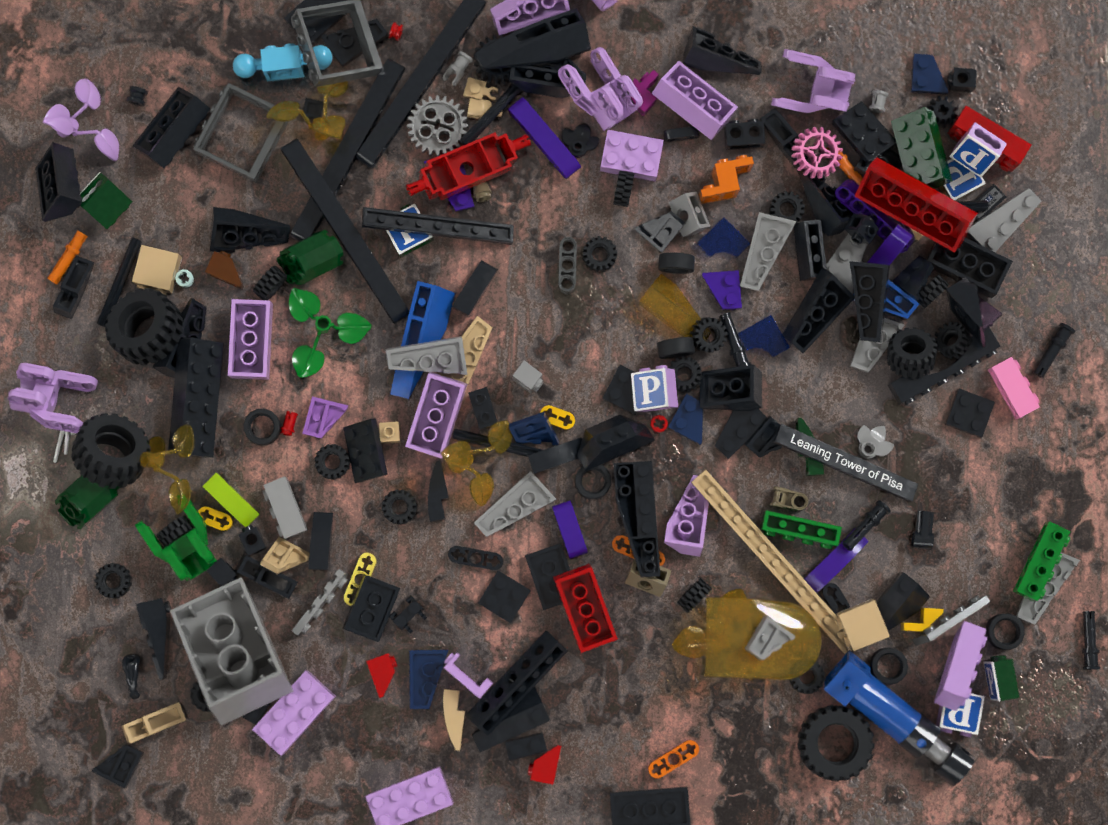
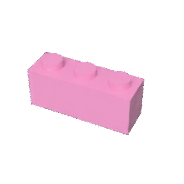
M1010 357L988 369L1014 418L1019 419L1039 408L1038 403L1040 402L1037 395L1031 392L1028 379L1022 376L1018 361Z

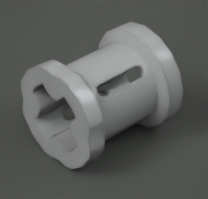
M873 90L871 93L873 98L869 110L874 113H885V100L889 94L885 91Z

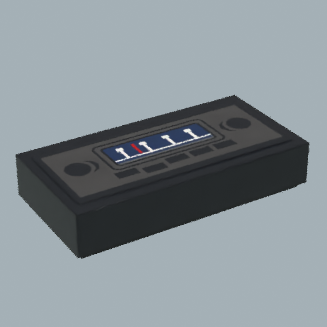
M995 184L991 185L975 200H987L989 206L986 211L976 212L978 213L975 218L976 222L982 217L987 216L1006 198L1005 194Z

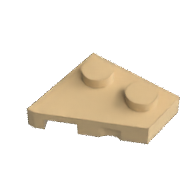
M278 537L262 559L260 565L278 574L308 561L309 552Z

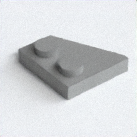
M764 616L745 650L759 660H764L773 651L782 648L781 645L787 641H792L795 636L769 616Z

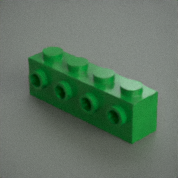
M767 510L763 512L760 531H764L766 536L775 537L776 534L783 535L785 540L794 541L795 538L801 539L802 543L807 545H813V542L821 544V548L831 550L832 546L836 547L839 545L842 530L840 526Z
M1050 521L1044 523L1013 592L1033 602L1044 597L1046 592L1044 587L1053 578L1054 572L1052 570L1055 564L1058 565L1062 558L1060 553L1063 547L1068 545L1071 531Z

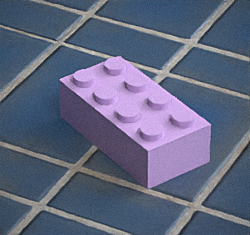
M680 61L660 79L652 92L655 97L710 140L727 124L738 108Z
M232 299L228 376L230 378L269 380L273 304L271 301Z
M433 372L428 373L405 447L441 459L445 457L468 385L467 383Z
M964 621L955 633L934 700L935 704L957 711L960 705L964 706L966 699H969L972 689L969 687L977 675L975 667L981 661L982 654L980 651L981 648H984L987 641L985 628Z
M308 670L292 685L294 692L281 697L252 729L280 756L287 752L336 697Z
M440 766L365 796L376 825H402L451 806L454 803Z

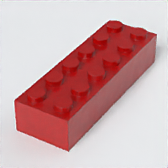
M876 158L868 166L854 196L954 253L963 243L978 214L879 158Z

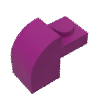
M654 70L650 74L648 72L645 73L640 79L641 83L636 78L632 81L643 99L642 106L637 108V111L642 116L657 101V98L648 90L659 77V74ZM631 97L632 103L636 105L634 98Z

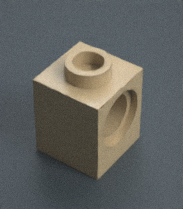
M399 422L379 423L381 444L401 443Z

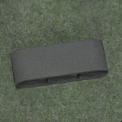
M572 237L563 238L559 245L558 287L560 292L566 295L571 294L575 290L577 244ZM565 243H571L573 245V249L571 251H565L563 249V245ZM568 261L572 263L573 267L570 270H565L562 264ZM569 280L572 283V287L565 289L562 287V282Z

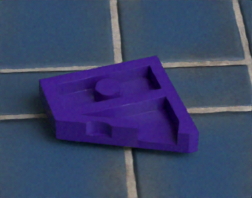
M739 270L702 273L703 280L709 286L711 293L718 301L722 310L742 308Z

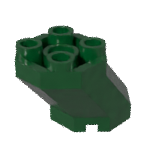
M322 230L280 251L277 263L287 275L286 280L290 284H305L343 264V260H340V257L343 256V250L337 238L333 235L329 237L327 235L329 232Z
M81 475L65 491L58 495L55 504L60 505L58 512L69 526L74 527L78 525L77 529L81 530L116 499L119 486L115 489H111L109 486L103 488L95 482L94 484L89 482L87 477L84 478Z

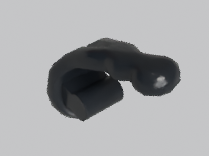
M129 654L123 658L122 668L126 676L130 698L138 699L140 692L137 690V679L139 676L138 671H140V656L138 654Z

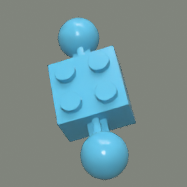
M293 43L277 48L273 45L266 46L265 49H260L261 58L254 59L249 54H240L233 61V70L237 76L249 78L255 74L256 70H263L267 81L305 77L304 65H307L303 60V54L299 45ZM323 45L314 46L313 50L320 70L326 69L330 66L333 58L330 49Z

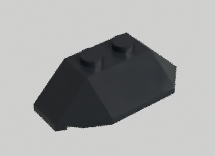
M568 58L553 63L511 67L509 81L525 93L566 98L570 97V94L560 80L558 70L567 64L576 68L585 84L586 73L581 71ZM565 69L566 75L570 78L569 72ZM576 86V91L580 94V90Z
M617 415L585 429L577 458L585 471L654 442L655 439L646 425L625 416Z

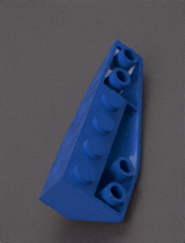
M417 281L401 346L441 340L447 329L455 293L436 285ZM395 370L390 395L409 399L424 371Z

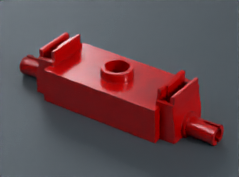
M496 132L430 159L426 162L425 168L419 171L420 180L406 185V189L409 191L408 194L413 196L425 190L429 199L432 200L439 197L440 200H444L505 174L518 159L516 151L531 146L530 139L527 140L529 137L525 134L515 140H509L506 133L497 136ZM497 145H499V147H500V149H501V151H502V153H503V155H504V157H505V159H506L505 164H504V162H503V160H502V158H501V156H500V153H499V151H498V149H497V147H496ZM463 164L470 165L473 170L472 174H462L460 166Z

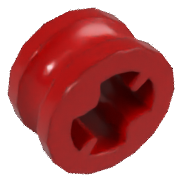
M394 22L389 38L392 39L394 37L396 41H399L404 25L398 26Z
M657 415L652 418L650 426L654 432L661 433L666 430L668 422L664 416ZM656 419L664 421L662 429L659 427L655 428Z

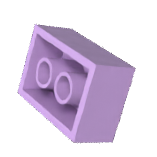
M607 130L600 171L619 175V171L634 173V178L656 182L664 140Z

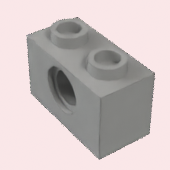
M697 191L685 193L669 202L671 211L686 223L680 230L682 237L695 235L710 227Z
M525 360L512 375L513 381L529 393H532L533 390L537 392L543 384V374Z

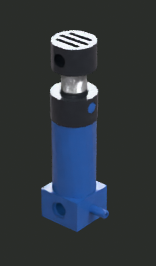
M850 650L825 677L824 690L844 706L848 703L851 704L916 759L924 754L935 762L933 771L951 786L958 784L972 768L975 762L973 755L957 742L948 746L939 740L938 735L941 729L870 673V666Z

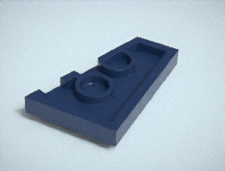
M409 650L410 709H430L448 650Z

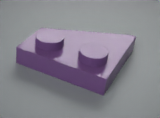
M312 396L302 434L322 439L347 411L349 406Z

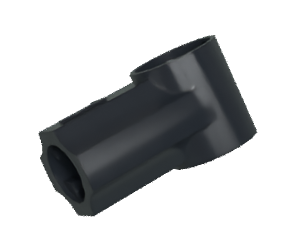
M916 511L915 531H913L911 539L912 548L932 550L934 543V533H932L934 512Z

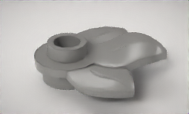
M863 425L858 431L857 438L860 443L858 452L861 457L871 459L875 455L885 456L892 451L894 444L885 441V426H878L870 431L867 426ZM865 446H869L871 448L870 453L865 452Z

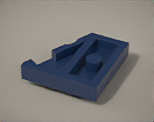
M913 54L911 92L948 94V88L933 55Z
M686 394L668 428L701 445L703 409L700 408L699 400Z
M545 412L509 423V429L516 443L530 442L541 444V442H552V445H559V439Z

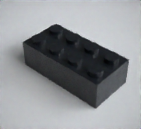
M967 238L964 239L955 253L934 242L926 258L933 265V270L957 282L966 277L970 283L974 282L979 293L989 298L997 295L1013 262Z

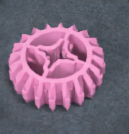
M813 127L811 131L806 129L804 131L805 134L800 133L798 135L799 139L794 140L797 146H792L791 148L793 151H796L791 157L797 158L793 164L797 165L799 163L800 165L797 170L801 171L804 169V176L810 172V178H814L817 175L818 179H821L823 175L825 177L829 176L830 172H835V167L840 166L837 160L843 158V156L838 154L843 149L837 148L841 141H834L837 136L835 134L829 136L830 130L824 133L823 127L819 128L818 131L816 127ZM816 138L813 147H804L807 140ZM824 142L828 145L830 151L825 149ZM816 149L819 150L818 152H820V155L818 157L814 154V150ZM804 155L810 158V164L806 161ZM821 159H830L825 167H818Z

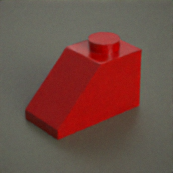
M390 653L366 661L379 698L385 696L395 675V667H398L395 656H390Z
M557 744L534 759L533 764H529L527 775H531L530 780L554 784L561 745Z

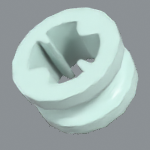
M183 269L177 272L175 279L179 286L187 288L193 284L194 277L190 271ZM184 274H187L189 281H185L186 283H182V280L180 279L181 275L184 276Z

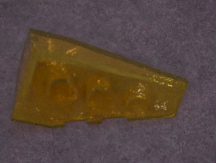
M659 275L639 301L641 307L681 336L693 337L690 335V331H693L692 326L696 325L695 322L701 320V318L678 286L664 275ZM708 328L702 334L705 341L711 335Z

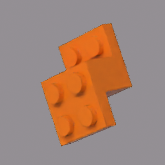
M741 155L737 156L736 160H718L712 170L714 184L706 185L700 190L699 199L701 204L736 198L740 191L737 174L751 171L754 165L753 157Z

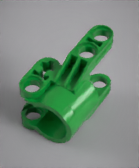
M182 492L177 496L179 504L195 528L163 548L151 528L142 520L136 523L135 527L153 554L169 563L181 581L185 579L187 582L208 570L217 560L207 546L208 536L205 521L186 493Z

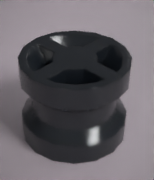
M130 86V95L127 97L126 102L144 107V99L148 95V91L140 87Z

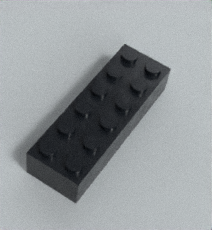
M191 337L180 338L177 348L168 454L213 458L224 343Z

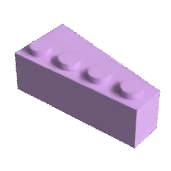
M505 0L491 8L490 11L496 30L501 35L570 11L568 0Z

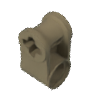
M774 486L773 490L775 492L770 506L794 511H802L807 507L808 498L805 494ZM796 497H801L804 500L803 507H797L794 504Z

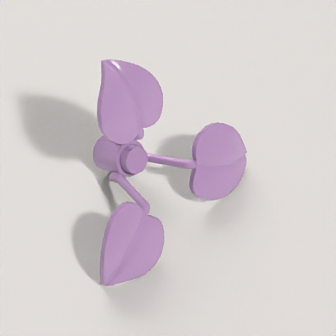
M86 78L81 79L75 84V94L84 103L83 107L70 117L69 110L65 106L56 104L48 110L43 123L55 129L62 138L71 134L73 136L96 134L94 141L98 149L115 162L118 160L119 143L113 132L108 129H102L100 132L98 130L77 131L79 123L75 118L88 106L93 110L97 109L101 100L96 86Z

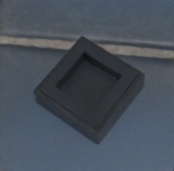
M305 98L302 118L321 121L325 102Z

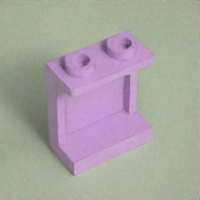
M458 652L455 655L451 653L444 661L447 664L444 668L478 698H481L493 682L486 678L481 686L476 684L454 665L460 654Z

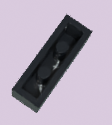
M821 220L802 221L793 227L800 281L815 280L822 267L827 270Z

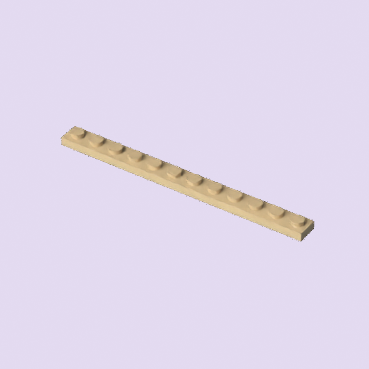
M705 469L691 482L837 647L844 654L849 650L852 652L853 650L850 647L847 648L844 643L843 637H845L843 629L839 630L835 619L838 617Z

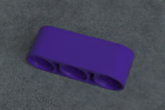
M898 224L867 263L890 265L913 235Z
M571 501L552 506L569 559L587 554L588 551Z

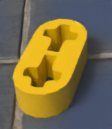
M547 405L540 411L542 413L544 411L547 412L549 409L552 410V414L556 415L557 418L550 417L549 422L555 427L569 430L575 424L573 414L562 409ZM566 416H569L572 423L567 424V426L563 425V421L558 420L559 417L566 418Z
M206 506L198 510L200 515L202 512L206 513L209 510V515L214 516L213 520L209 518L205 520L208 526L222 531H227L233 526L232 517L226 513ZM227 517L229 524L228 526L224 525L222 528V524L216 520L217 518L224 519Z

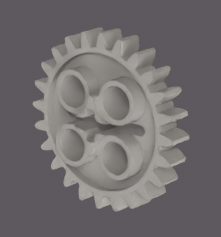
M437 95L436 100L433 101L431 96H429V102L422 99V106L415 104L417 111L411 110V114L414 117H408V121L412 122L407 124V128L412 129L408 132V136H414L411 139V143L417 142L415 147L416 149L422 147L423 154L428 150L430 157L433 152H436V156H439L440 152L444 154L448 150L452 151L454 146L456 148L460 147L458 142L467 133L463 129L469 128L468 124L464 123L468 119L465 116L462 117L465 113L464 110L458 111L460 108L459 103L453 106V99L447 102L446 96H444L443 100H440ZM430 111L436 113V116L432 119L426 117V114ZM447 116H452L454 121L446 123L444 119ZM440 123L441 127H439L438 130H436L435 126H437V124ZM425 129L431 131V134L427 137L421 135V132ZM442 134L450 136L447 141H441L439 138Z

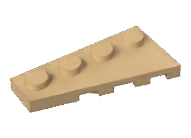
M477 316L462 335L468 375L434 373L469 385L493 327Z

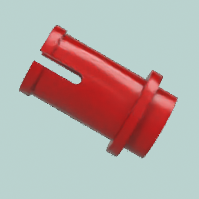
M286 411L283 426L280 427L281 434L292 436L295 433L294 426L298 416L297 413Z

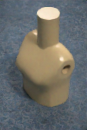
M470 98L467 118L479 120L492 106V103L489 100Z

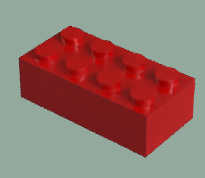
M965 106L947 132V134L951 135L950 138L958 142L976 122L1007 143L1000 157L995 162L1004 171L1012 172L1021 164L1032 144L970 107Z
M590 564L553 577L581 653L618 640Z

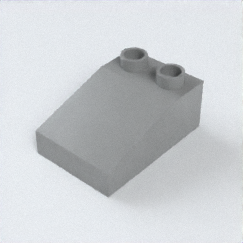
M242 577L170 610L208 707L221 726L294 692Z

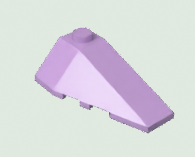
M693 475L666 525L664 543L681 554L700 557L704 543L709 502L691 483L697 477V475Z

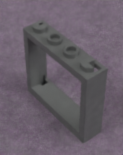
M348 0L300 8L294 12L291 23L293 28L296 29L297 42L302 47L303 60L307 63L308 75L310 80L313 81L314 87L378 76L383 69L361 0ZM350 13L367 67L322 75L304 21Z
M228 83L220 91L218 103H214L212 106L209 120H205L203 123V131L200 137H196L193 150L196 154L257 183L291 116L289 112ZM233 95L278 117L250 172L204 150Z

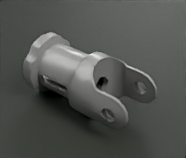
M459 51V56L453 64H450L443 75V80L446 81L451 74H456L452 82L453 86L459 83L465 74L464 70L469 63L473 62V59L462 51Z

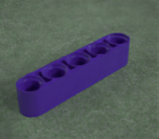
M523 97L508 108L510 115L565 179H568L581 168L577 159Z
M845 180L836 189V198L852 213L871 217L879 228L876 234L884 241L899 224L913 235L900 253L907 251L915 241L914 234L901 222L854 197L859 185L853 180Z

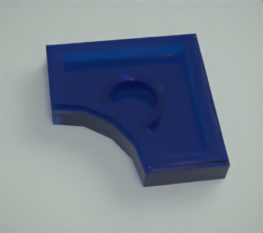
M724 217L697 243L709 257L724 252L732 254L736 258L751 244Z
M772 315L738 333L747 350L753 348L763 349L772 357H775L790 348Z

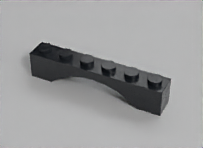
M990 327L984 329L986 343L984 348L972 336V340H970L972 342L971 346L967 345L969 350H964L965 355H961L947 369L938 373L923 375L922 378L915 377V379H911V377L903 378L902 376L887 385L898 404L905 403V405H908L916 400L914 396L921 393L923 396L932 391L931 386L937 384L939 387L948 382L947 377L953 374L956 377L965 372L964 367L970 365L972 368L981 363L980 358L986 355L989 358L998 353L996 349L1001 346Z

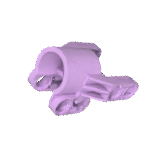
M598 47L591 51L590 57L592 65L605 84L604 86L590 92L576 68L568 64L558 70V75L573 101L588 114L593 115L602 130L606 131L641 107L643 99L632 80L627 75L621 76L605 49ZM596 53L600 55L601 61L598 60ZM565 69L569 72L570 78L566 75ZM606 69L610 71L611 77L608 76ZM576 86L579 88L580 94L576 91ZM631 97L634 98L636 105L632 103Z
M784 49L782 57L787 58L789 61L815 66L817 71L809 104L786 98H772L771 105L802 113H810L826 108L847 112L849 93L852 84L855 82L856 74L835 69L822 57Z
M20 363L16 374L17 379H20L21 388L11 389L8 393L7 399L9 400L10 408L30 413L33 419L46 428L78 433L83 425L81 420L75 416L53 412L56 407L59 389L63 387L90 392L96 389L98 380L89 375L63 370L54 371L45 366Z

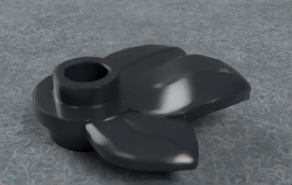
M586 123L579 124L575 130L564 128L562 132V140L564 144L569 146L568 150L575 158L584 156L587 151L594 150L598 146L599 138L591 136L590 127Z

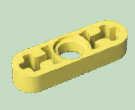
M364 553L359 557L344 594V601L349 606L352 603H350L348 595L353 594L355 590L351 589L352 584L356 588L359 587L355 583L356 575L365 574L372 576L377 560L371 553ZM368 556L373 561V564L368 565L366 570H370L369 574L364 571H358L359 567L364 568L365 563L362 560L363 558L367 559Z

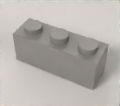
M284 476L264 484L265 490H262L265 500L271 503L272 508H269L272 518H276L279 525L276 528L280 537L284 536V539L287 540L307 532L308 529L288 478Z

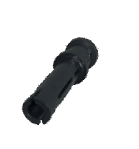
M728 312L723 314V316L720 315L719 319L723 323L722 325L726 327L724 330L728 334L726 337L731 348L730 356H733L736 367L752 365L748 361L745 352L747 350L746 347L741 344L731 313Z
M1060 323L1058 332L1055 336L1051 337V344L1035 370H1033V374H1039L1038 377L1043 379L1060 350L1066 348V342L1071 334L1075 333V330L1067 324Z
M878 500L875 503L876 506L865 514V519L843 541L842 544L847 550L852 551L872 527L878 526L880 520L891 512L884 502Z
M1082 611L1085 648L1082 650L1085 665L1083 670H1100V666H1098V653H1100V650L1096 648L1095 611Z

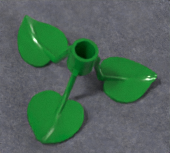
M293 288L289 297V310L292 317L299 322H305L309 317L312 320H316L315 329L318 332L312 348L302 345L296 348L292 355V364L297 376L305 378L316 374L324 364V354L316 350L321 334H326L330 328L339 330L338 336L343 342L355 344L364 338L372 325L364 317L354 313L340 315L337 319L338 326L331 323L327 316L315 317L313 315H316L320 310L321 303L319 298L310 291Z

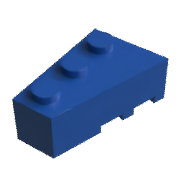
M888 280L885 312L908 319L919 303Z

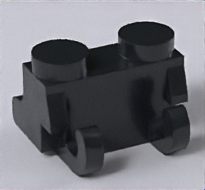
M412 595L406 599L408 604L412 601L407 608L396 618L397 613L395 611L389 616L400 630H403L405 627L410 634L413 630L407 623L417 613L424 620L427 619L422 612L424 608Z

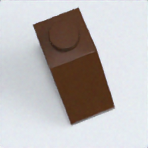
M214 251L205 273L243 290L244 285L235 262L230 258L231 255L224 251H220V253Z

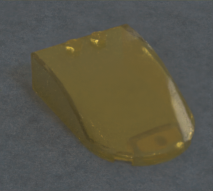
M705 599L706 659L703 678L788 680L806 673L816 662L821 649V633L813 616L801 606L790 602L758 599ZM769 616L792 633L795 638L781 645L782 648L773 651L764 660H759L745 650L762 618Z

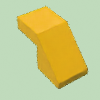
M921 608L920 623H901V631H923L943 614L944 609Z

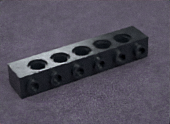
M546 630L466 714L467 718L481 732L488 736L568 651Z

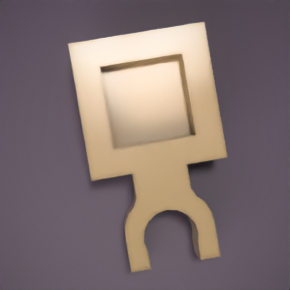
M468 77L464 97L482 100L484 96L490 101L496 102V97L490 96V93H498L499 88H486L487 82Z

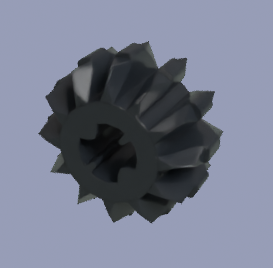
M938 96L936 100L931 99L930 105L926 106V108L934 111L938 127L940 124L943 128H946L947 124L952 125L954 123L953 119H956L958 116L954 113L958 110V107H952L955 102L952 100L949 103L948 96H945L943 100L941 96Z

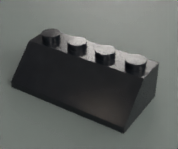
M177 87L133 144V147L165 169L172 162L175 154L183 148L188 137L195 132L199 123L206 118L210 108L194 94Z
M52 142L35 168L42 221L45 222L72 215L82 203L74 149Z

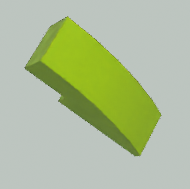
M215 473L203 485L244 527L249 526L260 515L218 473Z

